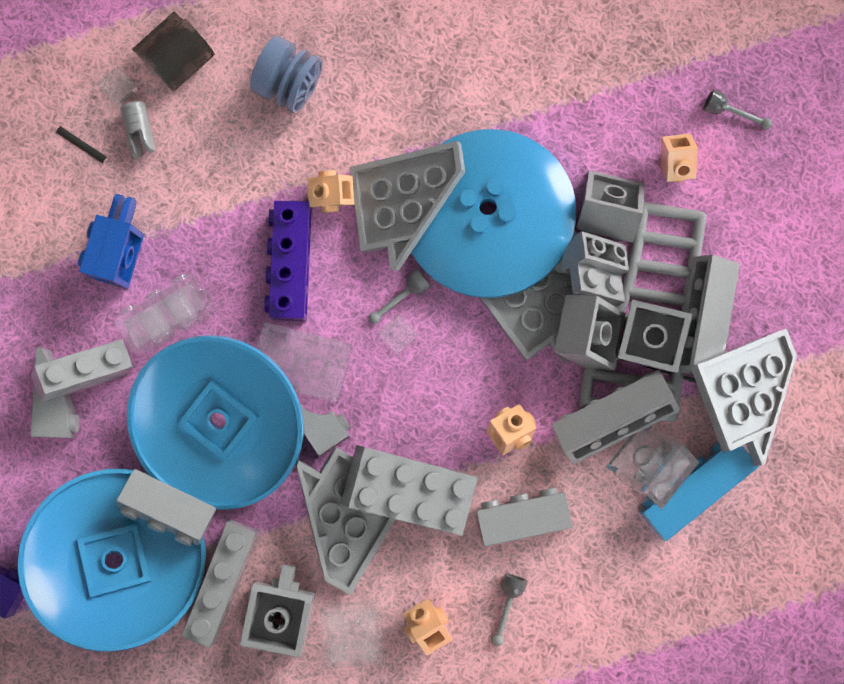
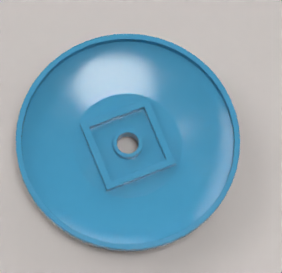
M497 129L475 130L444 141L440 145L454 141L461 143L465 173L411 252L419 266L433 280L445 288L477 298L510 296L542 281L562 260L564 251L572 240L576 223L575 195L570 179L562 165L542 145L526 136L511 131ZM485 202H492L496 205L497 209L491 215H484L480 211L481 205Z
M205 335L186 338L167 346L153 356L141 369L133 383L128 398V433L134 452L146 472L151 477L215 507L216 510L241 508L266 498L286 480L298 460L303 442L304 424L297 394L285 373L274 361L258 349L239 340L223 336ZM213 413H220L225 417V426H218L213 422Z
M99 470L81 475L63 484L52 492L33 513L20 543L18 575L27 605L38 621L49 632L62 641L82 649L97 652L124 651L142 646L159 638L186 614L194 602L203 580L206 561L204 537L199 546L193 543L191 546H186L174 539L176 535L166 530L164 533H159L149 528L147 521L139 517L136 520H132L120 513L121 509L117 507V499L133 470ZM111 553H118L123 557V562L120 567L111 569L105 564L106 557Z

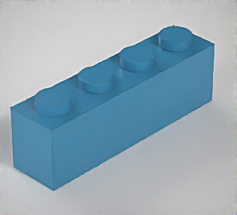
M717 441L710 448L713 451L705 459L702 456L696 458L687 466L690 471L682 477L679 474L672 477L665 483L667 488L660 495L653 493L641 503L644 507L638 512L661 540L668 541L759 467V465L754 466L750 454L743 446L731 451L722 452Z

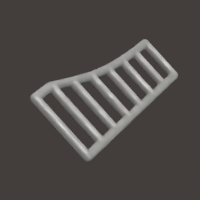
M644 202L643 216L634 242L631 245L628 259L629 271L625 273L623 280L625 302L616 308L625 313L630 298L682 306L681 311L684 312L693 257L701 256L707 218L705 212ZM648 214L694 222L692 238L646 231ZM651 243L690 250L688 266L641 259L643 244ZM639 270L686 278L684 294L634 287L637 272ZM625 315L623 326H625L628 315ZM585 368L581 383L579 405L584 408L591 401L600 400L599 398L591 397L594 380L630 385L638 381L642 376ZM672 372L671 381H665L679 406L684 373ZM678 413L662 421L675 422L678 418Z

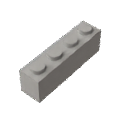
M715 255L693 257L684 312L691 313L692 318L678 372L694 376L690 366L725 353L740 263Z
M658 370L654 373L643 375L638 381L626 387L617 388L612 394L600 400L591 401L586 407L573 414L570 413L562 416L552 426L565 454L574 465L681 410L663 375Z
M234 520L227 521L182 637L209 648L216 643L260 530Z

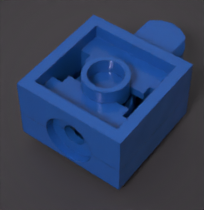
M116 194L113 198L108 217L96 214L94 222L92 221L87 229V238L89 240L86 250H82L78 259L80 273L95 281L129 289L145 235L131 224L136 209L135 198L127 197L125 199L124 195Z

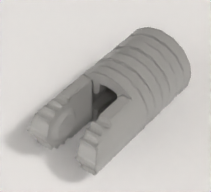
M135 101L122 105L120 111L131 156L134 159L143 156L142 145L147 152H155L156 145L145 102Z

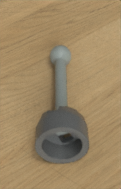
M715 89L711 90L703 107L704 111L716 115L727 110L760 124L761 128L765 130L772 126V121L769 118L761 119L728 105L726 95Z
M417 269L408 276L407 288L377 313L372 312L369 315L371 323H378L383 314L409 293L422 294L431 288L430 284Z
M505 573L502 582V588L507 595V600L497 633L491 640L494 646H501L503 644L502 634L513 598H517L524 593L528 582L522 577Z

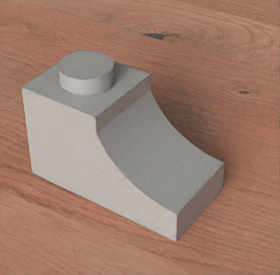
M301 405L304 424L303 433L319 456L324 455L334 446L350 437L347 430L351 426L342 413L338 416L333 411L325 415L314 414Z

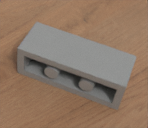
M122 339L35 365L31 377L40 401L44 402L126 376L133 365Z
M137 469L133 470L117 499V507L121 509L120 513L132 520H136L139 517L148 522L147 526L159 533H164L166 530L176 535L174 539L186 546H191L192 543L199 546L216 513L215 507Z
M553 487L539 490L540 496L528 498L527 493L511 496V502L499 505L498 499L482 502V508L476 509L484 547L573 528L565 492H557V488Z

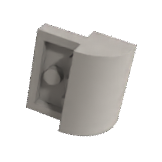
M581 231L567 245L561 264V272L571 275L573 295L598 296L616 307L625 302L621 275L629 271L625 245Z

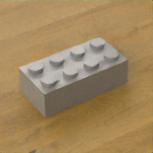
M356 445L341 504L348 508L463 536L478 477Z

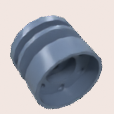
M274 36L263 48L256 61L250 78V89L266 99H272L277 94L276 102L279 106H286L292 113H298L317 86L323 60L316 55L310 57V53L307 50H301L296 55L297 48L294 43L280 36Z

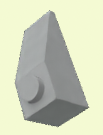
M36 348L35 365L55 360L51 350ZM34 385L31 437L75 438V432H78L80 428V417L76 415V407L70 393L41 402Z

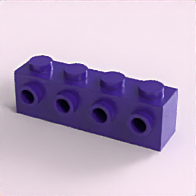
M274 201V209H269L268 223L270 227H273V236L267 240V254L272 255L271 266L266 267V284H270V295H265L264 311L269 313V318L272 320L307 321L312 207H310L309 202Z

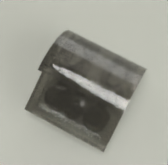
M175 11L132 48L135 54L172 92L176 91L215 55L212 48L186 19L183 20Z

